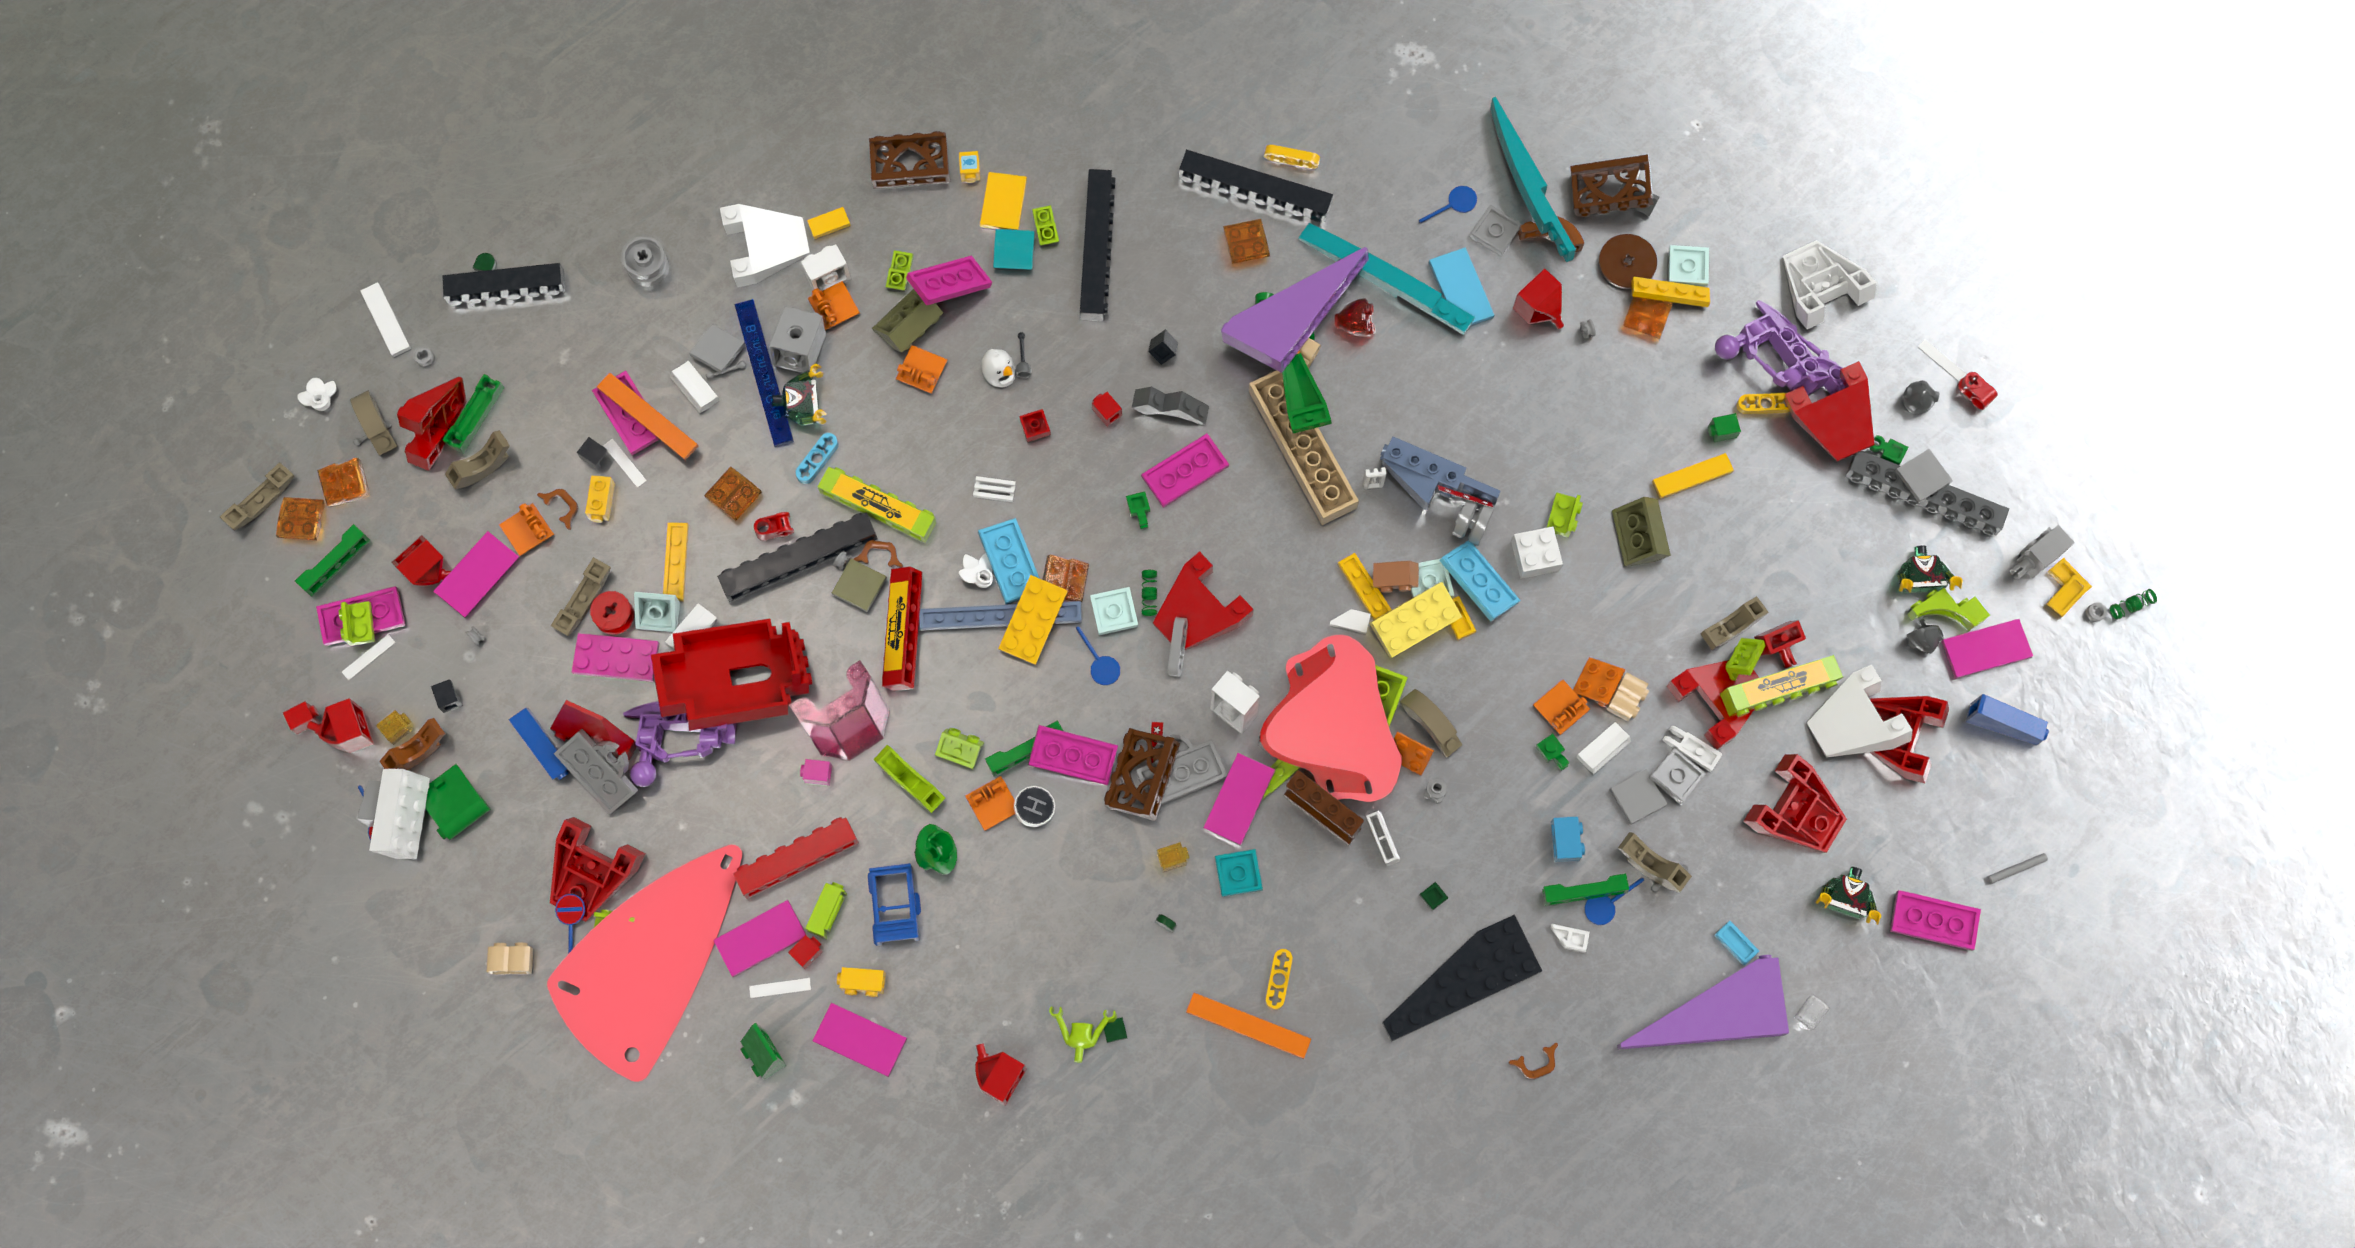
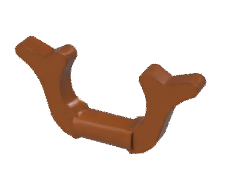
M556 489L546 494L538 493L537 496L543 499L547 506L550 505V502L555 497H561L568 504L570 511L565 516L560 517L559 520L565 523L568 530H571L572 519L578 511L577 502L564 489Z
M871 540L866 543L862 553L853 559L857 562L863 561L865 564H868L869 551L871 549L888 550L891 553V558L888 562L889 567H903V564L897 559L895 546L890 542Z
M1554 1043L1550 1048H1543V1052L1549 1060L1546 1066L1536 1070H1528L1524 1064L1523 1056L1518 1060H1510L1509 1065L1520 1069L1525 1077L1531 1080L1549 1074L1555 1068L1554 1053L1558 1043Z

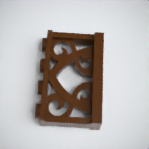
M934 131L928 134H896L891 137L875 136L874 138H869L873 189L950 183L947 137L945 132ZM940 145L941 150L937 155L931 156L936 148L930 149L928 147ZM881 149H889L887 153L882 152L883 156L888 159L884 160L879 158L877 156V151ZM910 149L919 154L923 159L915 164L913 170L907 171L906 167L896 160L905 151ZM943 157V168H938L935 160ZM876 162L884 164L882 173H877ZM923 165L926 169L919 170V167ZM892 166H897V167L901 168V171H895V172H894V170L896 169V167H892Z
M1648 154L1570 166L1576 216L1587 217L1595 213L1607 214L1610 211H1627L1630 208L1636 207L1644 209L1654 205L1651 166ZM1645 170L1646 182L1637 180L1639 172ZM1621 173H1628L1625 177L1629 179L1622 178L1620 176ZM1609 175H1614L1619 182L1626 184L1613 197L1598 189L1605 184ZM1602 176V180L1599 182L1595 179V177ZM1583 179L1587 187L1579 191L1578 180ZM1635 184L1645 188L1644 195L1633 196L1634 192H1640L1637 187H1634ZM1590 191L1591 193H1589L1586 196V200L1591 198L1593 199V202L1585 204L1581 203L1580 199L1582 195Z
M1129 728L1128 733L1125 734L1123 739L1122 752L1117 757L1116 770L1111 775L1109 791L1106 792L1104 797L1105 805L1110 810L1156 821L1180 743L1173 737H1164ZM1145 740L1148 746L1147 751L1144 750L1142 745H1140L1138 751H1135L1137 741ZM1152 742L1164 744L1163 748L1153 749ZM1152 758L1153 762L1159 760L1157 767L1152 766ZM1147 760V766L1154 774L1153 779L1145 780L1136 788L1130 771L1138 764ZM1147 785L1150 786L1148 793H1146L1145 789L1143 790ZM1121 791L1125 792L1124 797H1122L1123 799L1128 798L1131 794L1133 795L1127 803L1121 804L1118 802ZM1138 800L1144 805V808L1139 809L1131 806Z
M1298 770L1286 784L1287 790L1283 796L1348 846L1361 831V825L1364 820Z

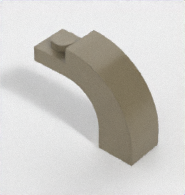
M500 430L494 431L480 451L466 459L452 462L445 475L455 490L479 482L496 471L507 460L509 456L506 451L510 445Z
M1414 689L1400 700L1408 716L1419 722L1426 729L1445 757H1449L1462 746L1461 741L1456 735L1457 731L1451 722L1423 693Z
M1629 832L1618 847L1632 866L1654 882L1670 890L1681 892L1692 877L1679 863L1666 860L1652 851L1635 833Z

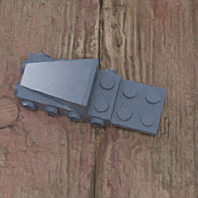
M1393 436L1389 445L1385 444L1380 457L1382 467L1386 468L1425 511L1428 510L1434 494L1438 490V485L1467 495L1471 494L1493 504H1496L1500 490L1465 476L1466 467ZM1443 491L1439 492L1440 495L1446 498L1451 496L1455 498V495Z

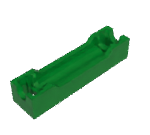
M483 374L475 388V392L459 418L445 435L443 441L447 446L463 454L465 453L505 388L500 381H494L488 375ZM490 384V385L494 386L495 388H494V389H490V388L487 387V385ZM458 439L462 442L460 444L453 443V440Z
M353 524L342 535V541L313 569L305 570L295 582L312 597L370 539Z
M1058 720L1046 726L1063 731ZM1035 737L1007 752L998 751L985 758L993 777L1029 759Z
M1625 873L1609 876L1607 881L1570 887H1564L1561 884L1544 886L1542 893L1545 906L1626 894L1629 891V885Z

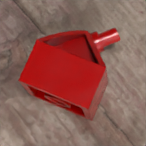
M1544 268L1517 294L1513 310L1528 324L1551 321L1557 329L1563 328L1564 324L1561 320L1562 284Z
M422 535L391 562L413 585L426 586L437 584L443 581L451 572L442 569L444 557Z
M350 698L327 706L322 723L317 724L309 721L307 728L315 731V734L324 742L347 753H353L374 745L362 708Z
M984 1043L976 1045L978 1056L976 1057L975 1072L979 1087L984 1094L1006 1106L1027 1068L1025 1064L1004 1052L989 1056V1054H986Z

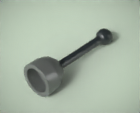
M1020 332L1018 333V338L1020 339L1021 362L1016 366V376L1028 378L1032 375L1031 367L1025 362V333Z

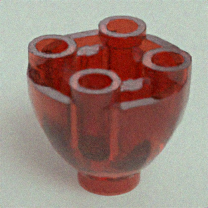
M1366 298L1349 303L1340 313L1335 314L1336 328L1342 329L1356 337H1370L1371 334H1375V324L1372 323L1371 316L1374 315L1373 304H1369Z

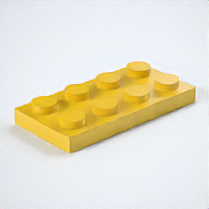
M1030 575L998 650L1036 665L1068 590Z

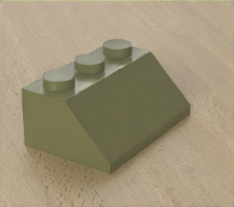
M913 289L872 329L893 349L902 353L909 349L911 343L921 337L930 325L935 324L943 312L936 303L926 305Z
M1642 497L1612 510L1625 567L1652 563L1671 556L1658 499Z

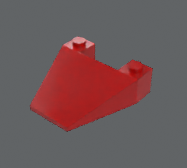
M1859 361L1840 369V378L1845 386L1843 390L1812 403L1804 386L1786 393L1784 398L1792 418L1837 462L1875 445L1868 377Z
M456 377L407 400L404 406L399 408L397 417L400 427L415 433L414 439L405 447L408 463L429 471L439 457L445 445L443 441L450 427L455 424L467 402L462 377Z
M1200 551L1184 564L1153 621V625L1171 643L1175 618H1187L1188 629L1185 650L1238 629L1253 616L1254 611L1241 595L1224 607L1206 588L1202 581L1213 573V565Z
M1729 660L1686 669L1673 678L1666 686L1678 702L1696 690L1703 697L1720 720V722L1708 729L1704 734L1705 738L1716 750H1719L1736 737L1755 710H1749L1748 714L1738 717L1737 714L1729 717L1720 694L1729 687L1760 678L1753 670L1751 675L1739 674L1736 681L1731 680L1726 671V664Z
M1930 696L1870 698L1883 722L1903 714L1912 729L1910 742L1894 749L1870 753L1905 779L1925 784L1931 768L1930 757L1913 752L1923 723L1944 728L1949 712L1948 701Z
M568 700L564 702L550 727L554 737L564 742L566 739L570 740L581 729L596 744L601 741L614 742L619 745V748L612 752V755L617 759L622 753L626 752L630 761L637 748L636 742L606 718Z
M1785 754L1775 769L1777 774L1789 782L1773 810L1767 805H1753L1743 822L1759 834L1827 853L1847 818L1813 766L1798 754Z
M572 817L564 820L556 838L550 904L556 906L558 900L564 895H577L585 904V914L582 920L586 922L594 915V912H597L638 872L646 853L627 844L619 847L614 859H611L584 845L592 826Z

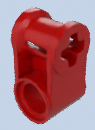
M1969 372L1958 382L1960 392L1980 410H1984L1998 396L1995 388L1989 385L1976 372Z
M780 512L757 519L754 523V531L757 538L767 541L792 535L794 529L791 528L790 513ZM761 527H768L766 532H759Z

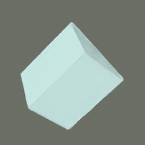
M634 593L636 629L674 632L676 630L680 610V601L676 595Z

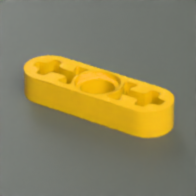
M1267 145L1264 152V157L1270 161L1309 169H1316L1319 166L1320 156L1316 153L1278 145Z
M1786 393L1745 394L1739 398L1736 404L1737 410L1742 414L1790 412L1788 407H1785V404L1782 403ZM1744 400L1747 401V404H1751L1748 408L1742 405ZM1761 400H1769L1771 407H1762Z
M1287 949L1278 950L1273 958L1265 999L1267 1007L1272 1010L1280 1009L1285 1001L1293 959L1291 952ZM1282 954H1286V958L1289 959V961H1285L1283 969H1288L1287 972L1281 969H1274L1275 966L1279 968L1280 960L1277 957H1281ZM1282 974L1285 977L1284 984L1276 985L1273 982L1274 975ZM1271 987L1278 990L1284 989L1283 993L1280 991L1278 993V999L1281 1000V1003L1277 1002L1276 1006L1272 1005V1001L1269 1000V997L1273 998L1275 990H1270Z

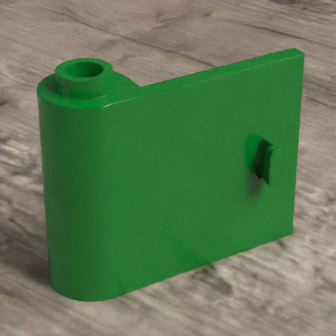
M457 764L429 783L425 808L439 827L436 831L443 839H453L491 810Z

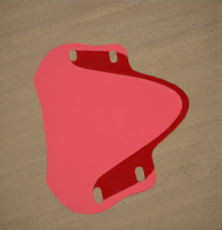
M1332 635L1326 637L1312 649L1295 655L1287 661L1286 672L1290 683V690L1263 723L1260 732V742L1264 749L1273 757L1309 770L1314 775L1316 784L1327 792L1326 780H1332L1334 792L1329 794L1337 800L1377 801L1386 797L1393 790L1397 783L1402 760L1389 730L1380 698L1375 660L1357 640L1350 636ZM1328 644H1332L1334 646V657L1329 656L1327 649ZM1296 663H1300L1302 666V676H1298L1296 673ZM1365 781H1370L1371 783V794L1366 793L1364 786Z

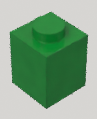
M1736 413L1714 417L1708 425V433L1710 437H1713L1714 443L1735 439L1741 432Z

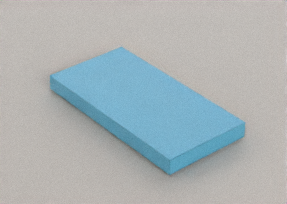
M1466 247L1429 260L1444 299L1475 317L1470 326L1494 318L1495 315Z
M1014 518L978 530L1005 604L1020 600L1030 575L1039 578L1018 522Z
M1469 540L1439 560L1490 621H1493L1521 601Z

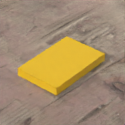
M988 173L980 220L981 228L1019 230L1027 183L1026 176Z

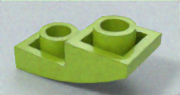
M1051 205L1032 209L1040 246L1059 242Z
M894 250L891 268L888 271L886 288L906 290L908 283L906 276L911 271L913 253Z

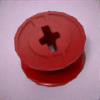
M606 591L601 593L591 604L590 615L592 621L606 634L618 635L623 633L631 626L634 620L632 605L619 592Z

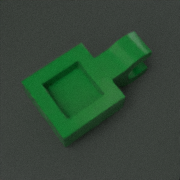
M1146 492L1126 496L1131 517H1138L1140 529L1148 528L1145 513L1150 512V506Z
M1553 733L1536 744V748L1547 762L1554 760L1561 771L1568 767L1569 761L1562 755L1565 748Z

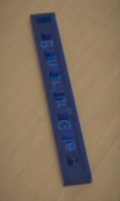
M751 299L734 304L774 447L793 443L794 440L782 398L781 403H773V395L781 394L754 300Z

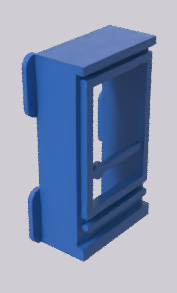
M911 863L869 868L868 887L869 893L872 894L874 924L872 930L874 944L880 946L882 942L906 939L920 941L917 915L921 913L920 895L915 892ZM906 873L909 904L889 907L881 906L879 908L876 876ZM910 908L911 918L880 922L879 911L886 912V910Z

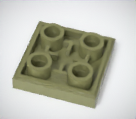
M850 559L835 585L832 595L868 612L887 577Z

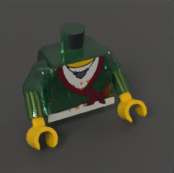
M813 364L810 370L789 380L783 387L782 395H772V406L783 407L784 416L801 426L815 424L817 421L820 424H825L826 420L821 418V416L827 415V413L822 409L818 410L816 379H813L814 376L817 378L823 377V372L816 373V370L822 366Z
M1925 545L1914 547L1915 556L1910 557L1903 563L1897 574L1900 585L1899 591L1902 592L1904 588V593L1932 592L1935 589L1940 591L1946 588L1948 584L1951 591L1954 590L1955 586L1962 589V578L1954 576L1944 562L1940 561L1938 555L1928 556Z
M1851 867L1848 876L1841 874L1837 878H1832L1821 888L1818 899L1815 901L1816 904L1820 901L1823 902L1824 908L1859 920L1868 915L1866 923H1870L1871 919L1876 921V925H1878L1881 919V914L1877 911L1873 892L1870 890V884L1860 880L1863 870L1857 867Z

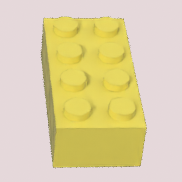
M1439 582L1376 618L1369 624L1388 657L1393 658L1460 619L1462 615L1443 582Z

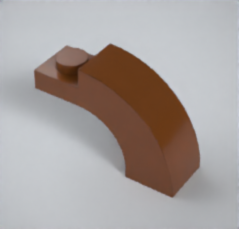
M1557 216L1576 248L1575 252L1582 251L1584 240L1580 232L1572 223ZM1530 221L1520 225L1518 232L1520 240L1535 237L1549 238L1548 232L1541 234L1536 223Z
M435 718L428 719L410 740L400 746L389 749L379 762L384 769L409 770L424 761L440 747L439 741L445 735V732Z

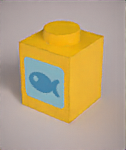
M978 151L959 152L961 182L974 183L980 181Z

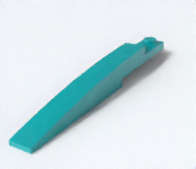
M1493 97L1490 107L1492 118L1503 153L1519 192L1541 234L1548 232L1549 238L1557 246L1559 255L1563 256L1566 262L1574 259L1576 248L1545 197L1548 185L1496 97Z
M1308 223L1298 238L1336 262L1361 249L1311 223ZM1368 252L1369 260L1357 275L1395 298L1398 296L1462 335L1466 333L1474 321V316L1442 298V293Z

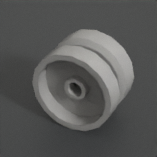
M640 236L629 241L622 250L621 259L623 266L634 283L650 287L660 283L668 274L669 261L662 245L657 240L651 237Z
M1466 500L1465 505H1462L1452 535L1462 539L1465 537L1468 528L1472 530L1468 537L1469 542L1479 545L1495 504H1493V508L1482 504L1480 511H1476L1479 503Z

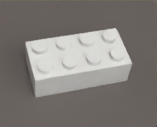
M1226 671L1211 690L1210 709L1243 734L1257 717L1260 699L1259 692L1251 685L1246 686L1238 674L1234 672L1231 674L1229 671Z
M383 769L369 851L395 859H417L430 778L405 769Z

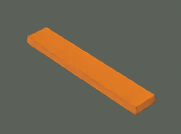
M609 373L596 386L598 390L684 460L699 447L695 441L613 374Z
M1193 993L1186 1011L1190 1015L1304 1059L1311 1042V1038L1197 993Z

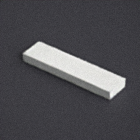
M377 282L360 290L393 358L410 350L411 347L380 284Z

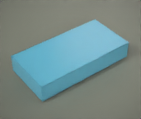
M1731 921L1726 923L1714 935L1743 966L1759 952Z

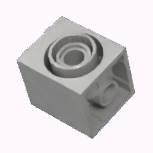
M785 306L769 345L773 365L804 374L809 373L811 366L816 363L826 337L823 316L816 312H806L797 307L790 308Z

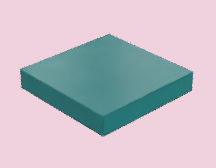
M1256 849L1215 856L1222 897L1263 891Z

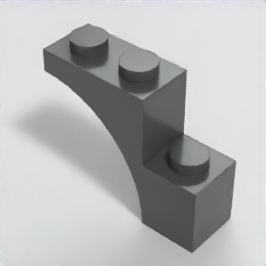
M1151 386L1135 389L1132 408L1145 415L1161 414L1175 416L1203 425L1206 424L1209 405L1183 391L1165 394Z

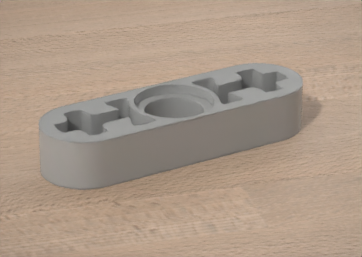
M1176 617L1174 621L1168 665L1169 676L1180 677L1182 673L1188 629L1187 618Z

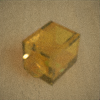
M396 710L376 725L384 737L393 745L413 730L409 725L412 722L405 713L400 714Z
M1181 842L1157 849V856L1163 873L1187 865L1186 859H1189V854L1186 847L1182 848Z

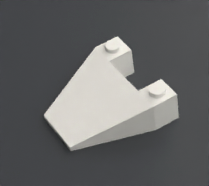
M742 204L720 208L723 226L727 235L745 232L749 257L730 260L733 278L737 287L756 284L810 254L802 217Z
M1817 240L1783 256L1796 317L1806 329L1824 322V304L1848 293L1858 306L1875 298L1877 282L1862 267Z
M1872 664L1853 672L1807 722V726L1826 757L1890 750L1911 741L1912 729L1903 714L1883 722L1868 698L1881 692L1882 680Z

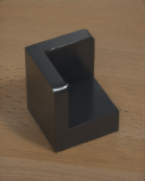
M1165 329L1151 339L1148 352L1162 365L1176 355L1178 342Z
M588 437L577 451V454L583 461L600 471L601 466L599 462L608 450Z
M450 679L431 686L438 709L443 713L463 706L461 698L456 695Z

